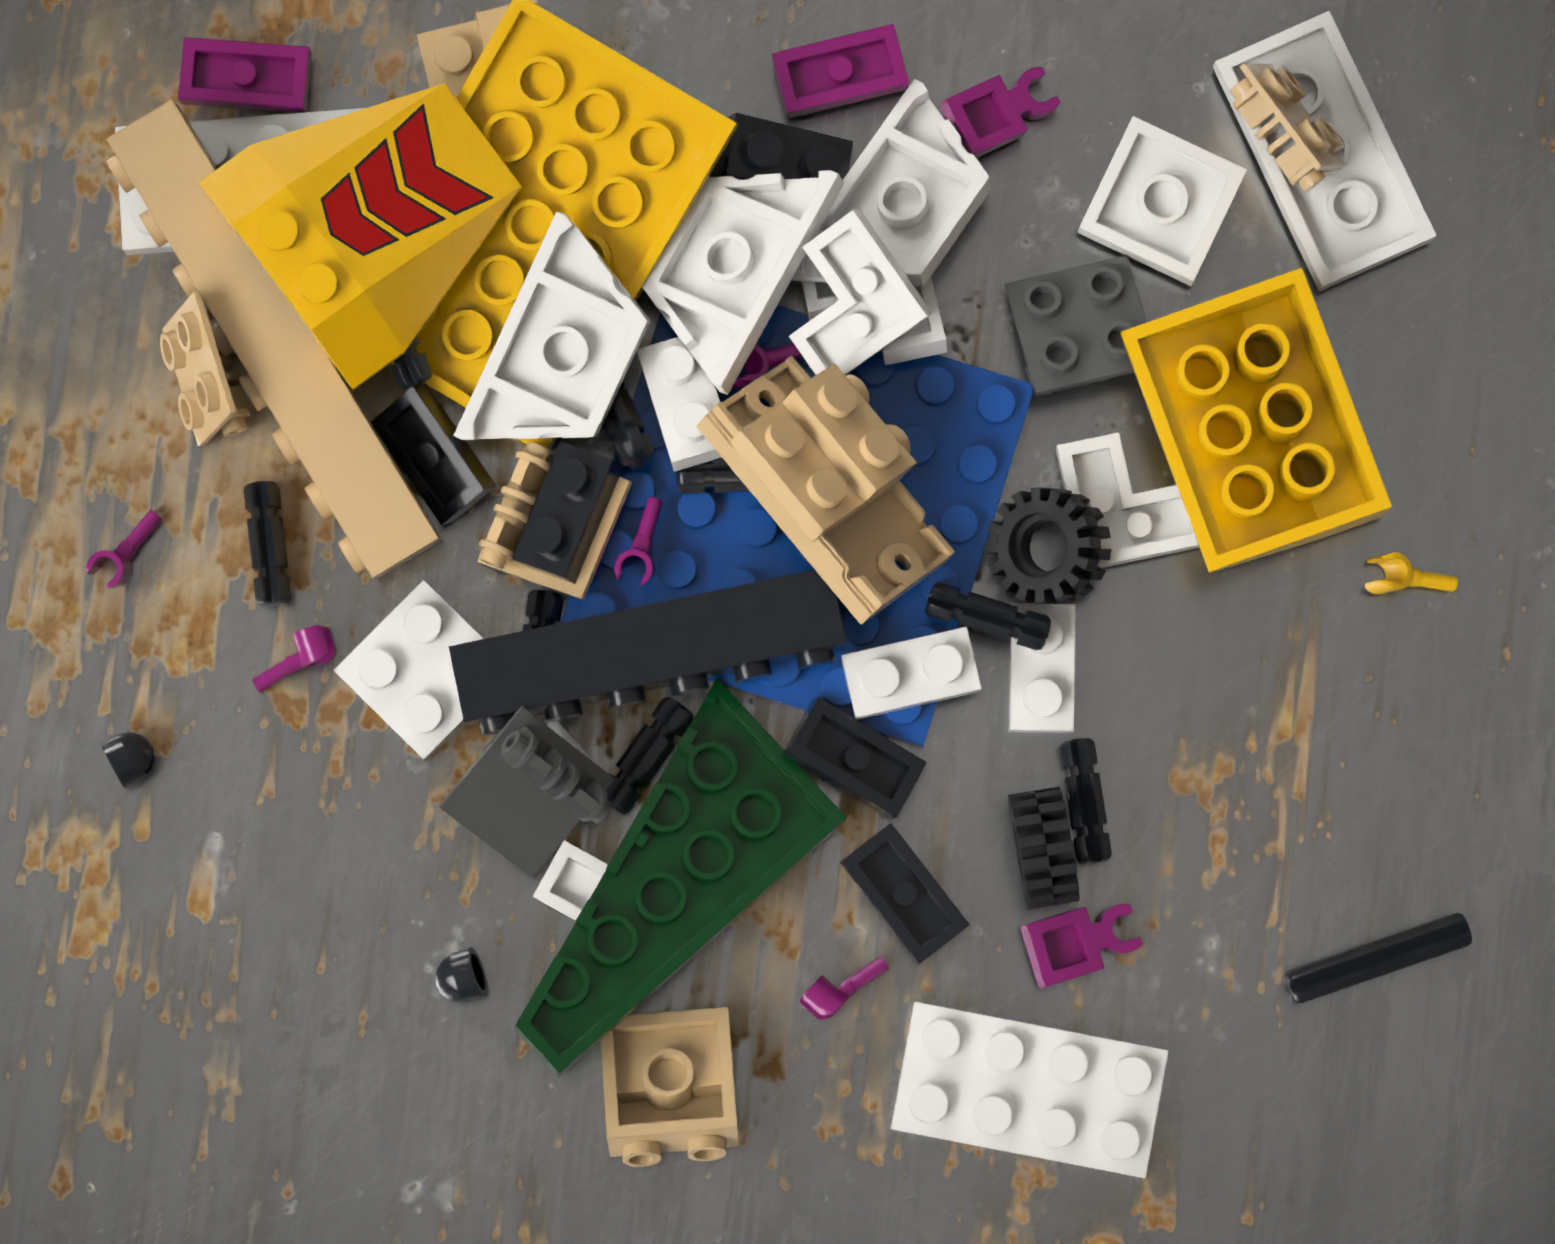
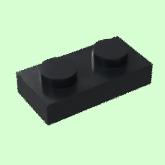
M734 113L728 117L739 125L722 153L718 177L733 176L735 179L746 180L759 174L781 173L784 179L818 178L819 171L831 170L838 173L843 180L849 171L853 141L740 113Z
M426 383L409 388L371 421L379 436L441 525L455 521L496 487V484L467 442L453 436L457 429Z
M560 441L512 560L525 567L576 584L624 466L611 458Z
M819 697L811 701L782 754L888 819L898 817L927 763Z
M892 823L888 824L840 862L844 870L918 965L970 925Z

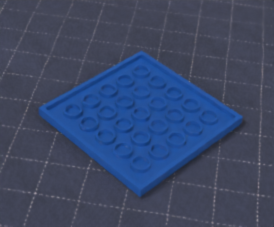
M777 305L756 345L766 350L793 344L789 336L808 323L809 316ZM661 312L650 345L678 337ZM882 350L849 372L847 375H854L865 384L869 392V405L886 425L893 424L898 426L907 435L911 447L910 455L917 463L900 479V482L924 509V523L926 526L933 525L953 548L955 553L939 569L862 625L837 597L846 638V649L834 652L836 662L800 670L798 669L797 661L793 660L771 665L773 675L762 679L735 683L733 673L708 678V682L714 683L715 679L718 678L727 688L806 712L811 701L819 697L855 719L841 655L960 628L958 620L951 618L949 623L929 617L925 613V607L931 588L935 583L941 582L960 588L959 594L968 596L969 591H972L986 546L985 543L990 533L987 530L990 521L994 520L1034 388L1031 389L1030 383L941 355L885 365ZM804 357L795 359L810 378L816 376ZM743 366L737 378L746 375L745 366ZM642 370L632 401L644 425V433H648L654 446V457L645 462L643 468L638 470H631L629 466L623 467L619 477L631 481L632 485L585 599L581 600L569 595L561 623L815 570L750 491L714 493L713 486L705 487V493L683 494L679 492L677 471L674 472ZM716 388L720 402L725 401L742 390V388H731L728 395L719 392ZM760 399L763 405L770 407L766 400ZM614 455L613 460L619 463L616 455ZM648 497H654L663 501L650 550V555L655 562V573L649 582L641 586L642 578L646 573V564L642 558L634 555L627 558L624 563L621 579L616 577L615 562L620 554L631 549L634 537L638 533ZM895 560L897 567L906 571L905 567ZM937 702L858 719V721L884 737L923 748Z

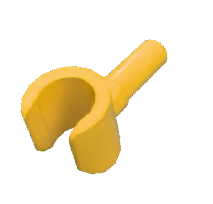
M1392 552L1367 559V563L1378 564L1385 572V580L1365 583V588L1373 594L1398 591L1408 586H1420L1455 592L1457 589V577L1412 568L1408 558L1400 552Z

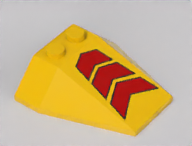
M445 83L252 144L199 182V185L238 236L240 235L311 330L315 340L353 390L407 351L521 189L520 183Z

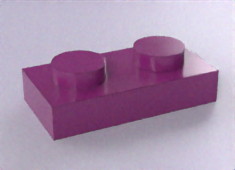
M894 23L772 53V62L787 119L907 90L909 87V80Z
M184 37L178 100L182 105L304 113L307 111L312 52L306 46Z

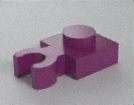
M1034 67L1025 71L1010 90H1007L999 74L945 99L940 108L946 120L949 119L961 136L962 144L967 152L978 158L1022 137L1028 131L1022 117L1030 120L1046 118L1061 102L1058 96L1052 97L1045 102H1038L1030 96L1029 85L1037 83L1046 74L1043 67Z
M1119 904L1107 907L1098 914L1094 923L1090 921L1087 908L1081 907L1020 926L1038 988L1048 987L1105 969L1099 950L1104 949L1112 954L1133 952L1141 947L1143 944L1141 937L1121 941L1113 933L1114 921L1120 916L1132 913L1131 905Z

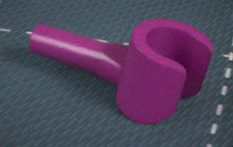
M794 343L766 350L755 345L744 364L746 375L737 378L732 388L741 389L757 378L765 375L769 368L776 367L777 364L785 362L790 356H793L794 359L803 356Z
M648 497L638 533L634 537L631 549L620 554L615 562V574L618 579L622 577L626 559L632 555L639 556L646 564V573L642 578L641 586L652 579L655 573V562L650 555V550L663 505L662 500Z
M150 509L114 551L102 550L94 553L89 558L86 566L87 574H95L102 567L104 561L111 558L116 563L117 573L105 588H117L126 584L132 575L130 560L137 553L136 550L162 521V518Z
M314 625L294 632L293 635L298 653L286 657V659L253 678L252 682L255 688L262 692L293 672L331 661L335 653V647L330 629L322 625Z
M880 956L846 978L838 988L821 975L803 995L800 1003L816 1018L822 1020L829 1019L848 998L856 994L857 990L888 971L889 967Z

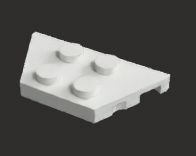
M916 79L913 80L844 177V186L816 236L852 210L859 208L913 286L924 287L992 189L989 175L977 158L967 152L962 144L961 136L949 119L945 120L930 100L929 91L922 82ZM806 253L792 280L826 282Z
M831 170L819 171L818 178L784 179L781 173L759 174L746 180L735 179L733 176L708 177L688 213L642 285L644 291L719 392L726 395L730 392L806 254L803 246L815 238L843 188L844 182L838 173Z
M556 212L453 436L461 440L556 437L589 438L598 435L651 320L570 216L562 212Z

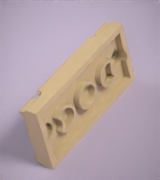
M790 356L785 362L757 378L730 398L718 403L696 427L860 625H862L939 569L952 557L955 551L933 525L926 526L924 523V509L900 481L893 488L813 543L810 542L729 443L742 428L781 404L795 388L811 379L793 356ZM760 399L766 400L770 407L763 405ZM895 560L899 561L906 571L897 567Z

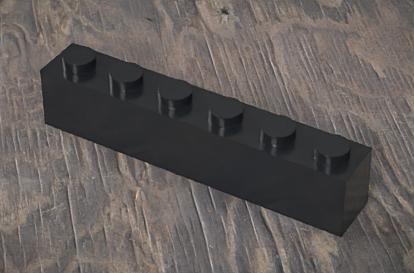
M816 570L448 647L463 721L468 728L480 726L481 735L488 736L498 734L521 706L533 715L543 713L545 722H556L583 715L581 705L607 700L608 709H618L646 702L645 691L670 686L672 696L703 691L710 688L708 678L733 673L735 683L762 679L773 675L771 668L773 664L796 660L800 670L828 665L836 662L835 651L846 649V638L836 594Z

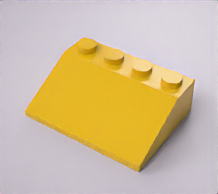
M1303 268L1121 331L1120 335L1209 573L1340 533L1382 518L1392 508Z

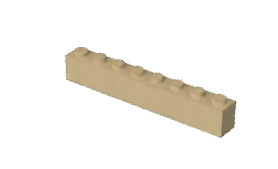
M171 99L106 138L115 153L114 156L106 160L110 170L126 193L134 188L137 189L148 208L139 217L159 248L169 242L181 264L173 268L172 271L186 295L189 297L193 291L200 290L204 302L214 316V319L209 321L217 346L225 357L235 351L248 372L238 378L240 384L258 411L266 406L271 410L280 425V428L271 433L275 442L290 465L300 460L302 461L314 481L304 488L324 520L334 515L346 537L338 541V545L356 574L367 569L372 578L380 579L441 542V536L373 427L347 381L320 347L311 330L240 235L238 236L199 185V182L217 170V167L181 108Z

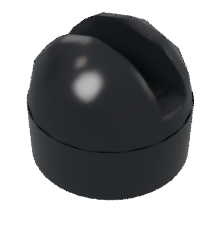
M134 732L117 734L101 743L115 774L124 788L142 780L151 771L155 755L153 747L144 736Z
M472 947L448 955L439 964L435 973L436 986L445 998L454 1002L466 1003L487 996L488 985L485 971L477 952Z

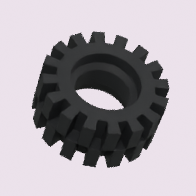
M1039 487L1030 488L1031 492H1017L1011 496L1014 504L1002 503L996 510L1003 517L1002 522L990 521L987 532L998 535L997 543H985L986 554L997 555L998 558L997 562L988 565L992 575L1005 577L999 585L1006 592H1017L1015 598L1024 602L1046 604L1069 603L1076 601L1075 595L1086 596L1094 589L1089 581H1101L1106 573V570L1098 567L1099 560H1110L1112 550L1101 548V539L1111 538L1109 527L1098 526L1097 521L1104 517L1100 509L1097 507H1087L1090 499L1082 494H1072L1070 490ZM1047 521L1058 524L1065 532L1067 539V550L1063 562L1057 568L1050 571H1045L1034 563L1030 551L1034 530L1040 524Z
M1060 786L1008 795L1013 839L1027 909L1079 901V882L1076 874L1077 867L1073 853L1074 848Z

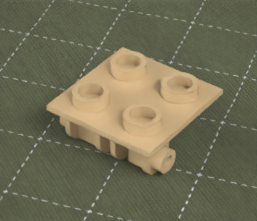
M1244 63L1240 66L1246 78L1230 90L1236 98L1232 105L1251 129L1257 128L1275 114L1276 117L1255 134L1258 140L1264 139L1282 125L1287 130L1284 135L1266 149L1270 156L1286 147L1293 140L1296 142L1274 159L1292 186L1299 183L1303 190L1307 192L1325 179L1326 176L1321 170L1338 169L1347 165L1337 152L1344 147L1342 140L1323 117L1320 116L1315 121L1300 102L1306 96L1304 89L1286 67L1282 66L1276 70L1272 64Z
M200 290L193 291L162 328L163 333L160 337V348L164 363L169 370H175L182 392L178 397L181 420L187 430L194 431L198 447L205 446L220 429H222L224 436H233L248 430L245 419L250 417L241 385L229 388L230 385L239 381L237 372H224V368L233 364L234 359L231 354L226 357L220 355L223 353L215 342L209 321L214 319V316L209 309H205Z
M528 442L524 446L523 451H517L515 455L518 463L508 487L503 486L500 493L504 497L501 504H495L493 511L497 512L487 538L486 540L481 539L479 542L482 551L477 562L584 600L632 482L619 477L576 584L525 567L512 560V557L554 457L551 454V450L536 443Z

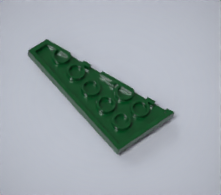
M718 678L715 679L703 704L682 736L670 761L657 783L653 786L608 864L590 899L587 900L576 919L575 925L557 956L554 957L515 1025V1031L558 1078L845 823L847 817L797 763L782 755L784 749Z

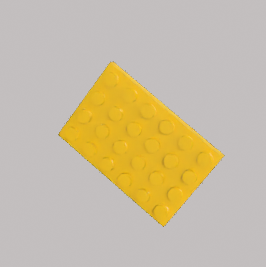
M531 0L511 1L456 98L520 183L521 189L417 335L420 344L416 346L418 353L425 354L432 370V377L423 383H426L465 408L469 403L556 212H562L570 216L630 295L637 301L643 291L642 285L688 213L739 125ZM557 437L518 440L525 444L533 442L550 450Z

